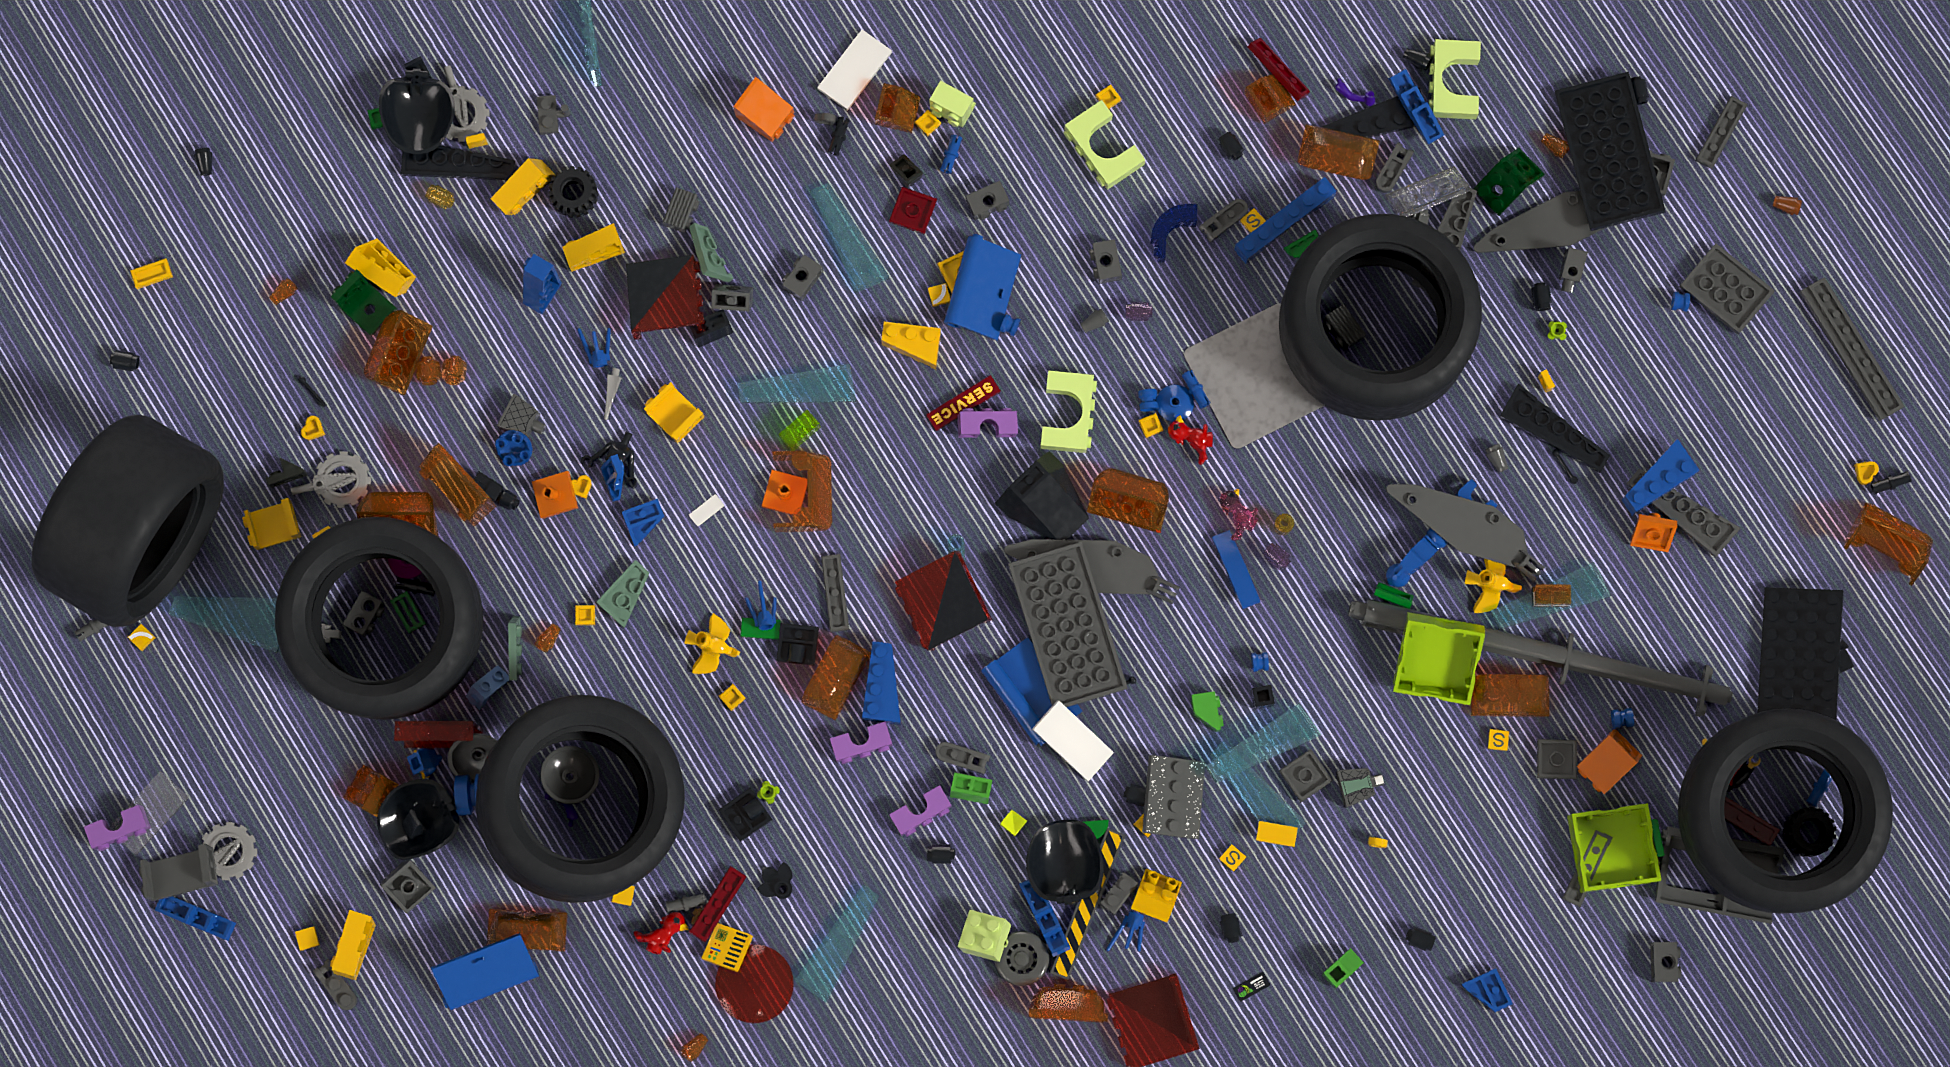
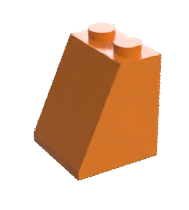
M757 77L753 79L733 106L736 118L771 142L782 135L783 127L786 123L790 124L795 116L793 107Z
M1613 729L1577 765L1579 768L1578 772L1584 778L1588 777L1593 782L1592 786L1598 792L1602 791L1605 794L1638 763L1643 755L1616 729Z

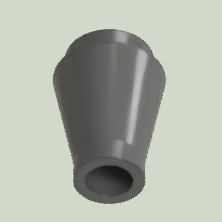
M1101 308L1098 311L1096 309L1080 325L1084 332L1087 333L1106 326L1105 323L1109 322Z
M1499 443L1485 449L1487 458L1497 469L1498 473L1508 469L1503 447Z

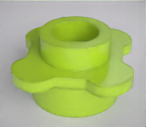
M1549 322L1548 338L1551 340L1554 338L1565 340L1567 337L1565 334L1567 324L1565 322Z
M764 781L761 790L757 792V797L765 799L768 804H772L780 789L777 786L770 785L769 781Z

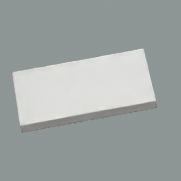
M861 30L817 89L848 111L891 55L892 50L864 30Z
M1058 700L1032 728L1086 781H1089L1114 753Z

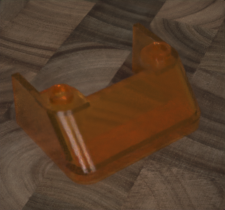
M439 442L419 465L421 469L419 471L420 475L425 480L429 478L459 510L458 516L464 522L468 520L473 527L497 507L486 492Z
M772 451L774 461L792 460V464L796 469L807 470L808 507H801L794 511L793 523H773L775 532L828 530L832 526V468L829 457L807 451Z
M1865 503L1846 537L1844 548L1847 550L1850 544L1854 547H1863L1866 543L1898 561L1900 572L1907 576L1910 575L1909 585L1912 586L1929 561L1933 540L1926 533L1871 503Z

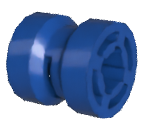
M1156 389L1138 391V396L1142 401L1139 404L1140 411L1148 412L1159 409L1158 402L1155 401L1157 397Z
M1625 708L1623 711L1618 709L1611 710L1613 729H1619L1621 726H1626L1627 728L1634 727L1632 708Z

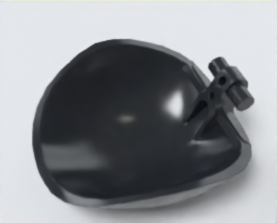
M413 68V70H405V77L391 79L382 87L379 96V113L384 130L395 147L406 153L423 154L435 150L445 140L453 122L455 103L450 88L444 82L428 78V71L421 70V68Z
M416 779L395 787L381 804L377 816L378 832L387 851L396 859L407 860L428 855L442 848L458 832L459 818L455 807V800L451 794L449 795L447 789H444L439 783L430 779ZM410 810H414L423 829V834L413 839H409L403 827V822Z
M1059 820L1050 822L1038 829L1032 837L1026 856L1027 875L1033 890L1045 900L1056 901L1057 904L1065 903V905L1081 902V899L1087 898L1099 890L1104 875L1103 856L1096 836L1089 826L1078 820Z

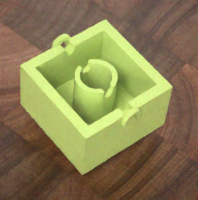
M941 80L929 99L931 113L938 118L943 117L947 119L948 123L954 127L960 126L963 128L976 105L974 98Z
M969 910L958 947L964 953L1000 962L1004 947L1008 945L1007 937L1011 924L1004 918Z

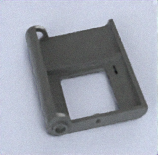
M1667 826L1666 829H1662L1661 838L1665 855L1660 860L1661 881L1657 882L1655 902L1772 924V913L1744 907L1720 893L1713 895L1668 886L1666 884L1670 851L1671 849L1686 851L1681 837L1680 828ZM1731 838L1737 849L1751 863L1768 872L1778 874V869L1783 861V848Z

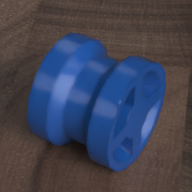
M1674 291L1671 310L1681 309L1683 312H1687L1690 303V293L1679 294V292Z
M1006 314L1000 332H1007L1010 336L1014 337L1021 319H1013L1009 314Z
M1251 653L1253 672L1261 669L1269 671L1268 653Z

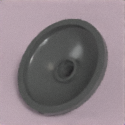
M481 733L466 734L455 740L448 753V764L455 776L470 775L472 783H474L475 775L480 774L484 762L497 740Z
M564 746L551 752L545 759L541 768V782L544 790L552 799L564 804H576L589 798L595 791L599 782V768L593 756L586 750L576 746ZM571 774L573 779L567 780L566 775Z

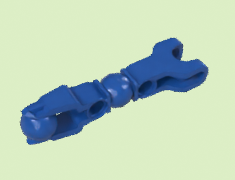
M1471 479L1460 488L1455 496L1472 500L1471 493L1477 487V483ZM1490 500L1488 503H1486L1487 505L1494 506L1495 508L1498 505L1494 500ZM1429 528L1427 535L1407 553L1400 563L1389 566L1386 572L1388 584L1394 587L1405 586L1410 580V575L1419 570L1440 548H1444L1449 543Z

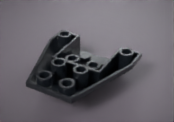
M1050 451L1036 460L995 502V505L1008 518L1051 540H1068L1089 519L1063 464Z

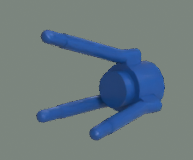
M578 328L577 331L589 358V364H592L593 368L607 366V361H610L611 329L607 328L605 353L603 350H599L596 332L592 331L595 351L591 354L581 329Z
M759 580L758 589L762 611L758 613V617L748 597L745 598V601L754 619L755 627H759L760 630H769L776 624L777 598H773L772 612L770 614L769 611H766L762 582Z
M1130 911L1128 916L1125 915L1122 924L1106 950L1110 951L1127 924L1130 931L1125 949L1129 948L1134 930L1138 931L1139 928L1137 951L1140 952L1145 922H1143L1144 915Z

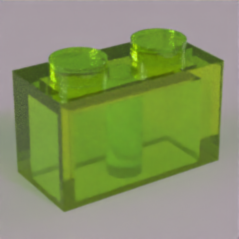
M807 409L778 435L780 440L793 452L817 432L821 426Z

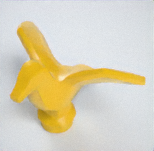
M1484 559L1486 569L1481 571L1480 574L1467 570L1465 584L1478 585L1482 588V593L1473 607L1474 613H1484L1496 609L1500 601L1501 591L1503 590L1512 593L1522 590L1521 585L1511 583L1504 577L1506 569L1504 564Z
M714 613L710 616L709 633L700 631L696 634L689 630L686 635L684 644L696 645L702 650V654L692 667L693 674H707L716 671L719 665L720 654H726L730 657H737L740 654L736 648L730 647L725 643L730 629Z

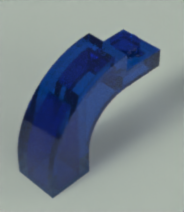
M1198 204L1174 206L1158 218L1153 227L1150 244H1158L1154 245V256L1157 257V262L1165 263L1166 238L1172 230L1178 227H1196Z

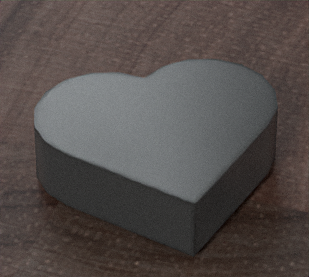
M818 113L815 114L814 121L819 124L835 126L837 118L834 114Z

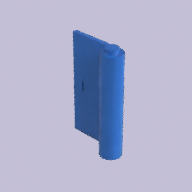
M972 234V236H968L944 324L954 328H965L993 340H998L1021 254L986 241L981 235Z
M1027 637L999 659L985 666L981 672L1033 743L1043 746L1046 742L1032 728L1052 705L1033 644ZM1078 704L1067 707L1075 716L1083 712Z
M520 933L431 967L444 996L442 997L445 1008H450V1010L457 1009L540 976L533 958L531 959Z

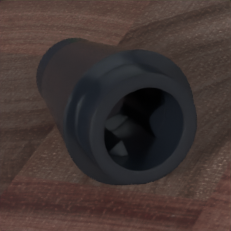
M1409 48L1406 49L1403 55L1404 59L1419 70L1423 69L1426 71L1432 62V57L1429 56V53Z
M210 148L196 149L194 158L200 175H212V152H210Z

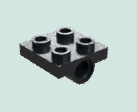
M781 623L776 661L815 666L819 627Z
M751 788L719 809L740 842L772 821V818Z

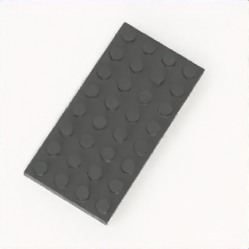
M1082 542L1009 563V570L1051 705L1053 706L1058 700L1067 708L1128 689Z

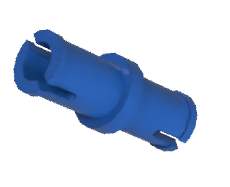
M954 134L950 136L948 147L944 150L945 157L940 167V171L944 173L946 170V174L952 173L955 159H958L959 156L958 150L962 137L958 136V139H956L957 135Z
M1192 370L1185 372L1182 378L1190 389V395L1194 396L1200 409L1208 406L1211 402L1203 391V385L1199 384Z
M1825 769L1818 781L1814 782V788L1806 800L1808 804L1814 807L1818 806L1824 793L1828 792V786L1832 781V777Z

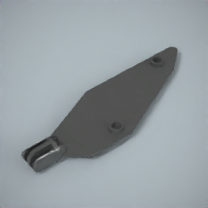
M1580 191L1564 192L1492 229L1474 245V251L1476 253L1571 246L1605 228L1590 231ZM1502 240L1504 243L1499 244L1497 241Z
M1389 484L1386 487L1387 493L1459 552L1515 567L1532 582L1536 580L1535 576L1541 574L1540 570H1544L1545 567L1527 552L1523 530L1494 506L1415 484ZM1410 497L1414 498L1413 504L1409 502Z
M1031 539L1007 545L1004 548V552L1007 555L1022 560L1029 558L1028 554L1031 551L1035 555H1039L1082 542L1098 593L1151 594L1173 604V600L1157 593V591L1160 590L1173 597H1176L1177 593L1160 586V584H1166L1176 590L1180 589V586L1158 576L1149 556L1117 541Z

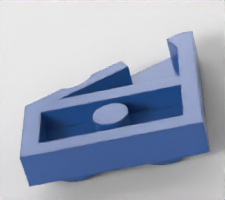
M617 454L610 456L600 468L613 502L621 498L624 464L622 460H619Z
M658 498L622 511L634 546H637L664 518Z
M1496 968L1461 984L1465 990L1494 1013L1513 1004Z

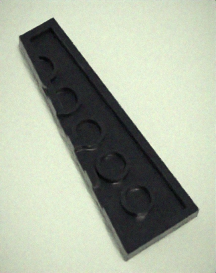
M1396 96L1317 128L1314 133L1318 148L1322 149L1416 126L1400 99Z
M440 145L435 150L423 154H411L402 151L401 175L508 180L515 173L516 162L511 159Z
M1520 384L1516 386L1499 416L1599 473L1610 457L1608 453L1586 438L1580 431L1574 429L1562 417L1560 418L1551 408L1541 403L1537 397Z

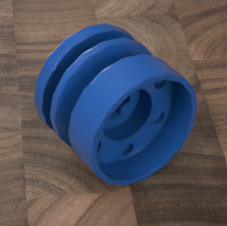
M480 774L475 775L474 783H472L470 775L455 776L454 796L458 816L473 814L474 806H476V792Z

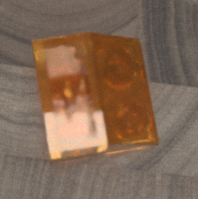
M1273 74L1261 77L1245 88L1244 94L1264 124L1296 106L1287 89Z
M884 83L875 115V125L912 133L921 97L902 87Z
M362 764L361 768L356 772L351 785L346 789L343 798L377 817L381 804L387 795L399 784Z

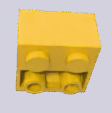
M1145 869L1131 909L1168 922L1182 882L1159 874L1156 871Z

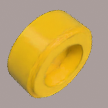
M1369 837L1368 839L1369 846L1377 848L1387 847L1388 840L1375 837Z

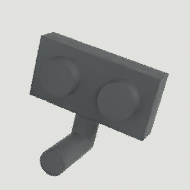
M556 95L537 97L540 135L559 133L558 118L570 116L568 106L563 104L561 110H557Z

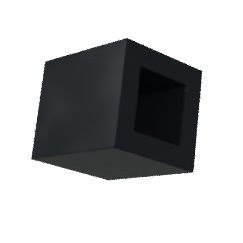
M1271 685L1251 689L1254 710L1274 706L1275 702Z

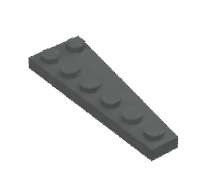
M1461 183L1438 228V231L1451 240L1459 250L1463 243L1477 193L1476 190ZM1421 263L1418 270L1420 272L1423 271L1434 282V284L1438 288V294L1444 298L1443 292L1437 279L1434 277L1431 271ZM1413 280L1412 285L1423 289L1418 282Z
M1639 468L1626 484L1633 488L1646 472ZM1676 489L1671 490L1651 503L1665 517L1670 520H1676L1677 527L1715 558L1740 530V527L1709 511L1710 509L1699 505L1688 496L1686 497L1677 492Z

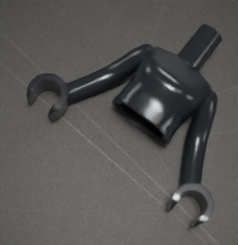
M626 431L621 442L610 441L593 456L585 455L581 458V464L585 460H590L588 468L592 467L593 462L607 452L606 461L610 456L617 454L623 464L628 459V478L625 483L627 486L630 481H634L635 483L632 488L635 489L637 487V480L634 478V452L628 446L633 434Z

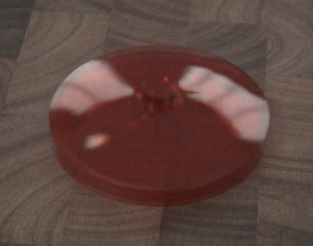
M755 944L749 945L738 972L719 966L715 988L720 1004L732 1017L746 1023H763L777 1017L787 1007L793 994L794 979L788 962L780 953L770 947Z

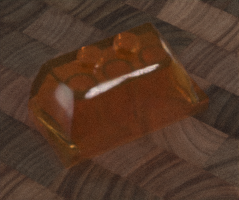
M1306 124L1297 162L1307 168L1367 180L1372 175L1380 140Z
M402 310L392 312L382 323L364 368L365 377L391 391L405 395L433 326Z
M1108 468L1102 471L1093 482L1087 512L1161 533L1169 502V491L1164 483Z
M370 492L357 507V519L366 517L400 519L416 524L439 538L433 499L428 492Z
M836 635L829 644L805 689L801 703L836 721L870 658L871 652Z
M1518 674L1476 675L1471 698V716L1549 717V677L1545 675Z
M489 909L487 945L520 933L528 951L565 952L568 913Z
M1054 984V987H1041L1033 996L1028 1011V1018L1108 1022V1014L1106 1013L1101 995L1096 990L1085 989L1084 985H1073V988H1065V984Z

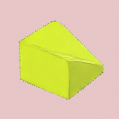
M1011 810L1000 823V826L1015 837L1027 823V820Z

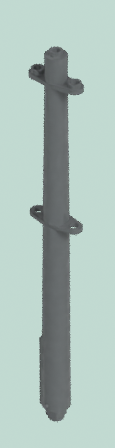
M1367 599L1366 603L1351 601L1348 616H1351V618L1362 620V626L1401 635L1404 632L1407 612L1449 619ZM1485 627L1482 651L1561 668L1560 685H1564L1567 672L1571 670L1698 698L1695 716L1697 717L1704 716L1706 713L1707 705L1704 704V701L1726 706L1727 702L1730 703L1732 700L1733 692L1730 691V687L1708 682V679H1711L1713 674V668H1710V665L1704 666L1701 680L1573 649V633H1569L1566 647Z

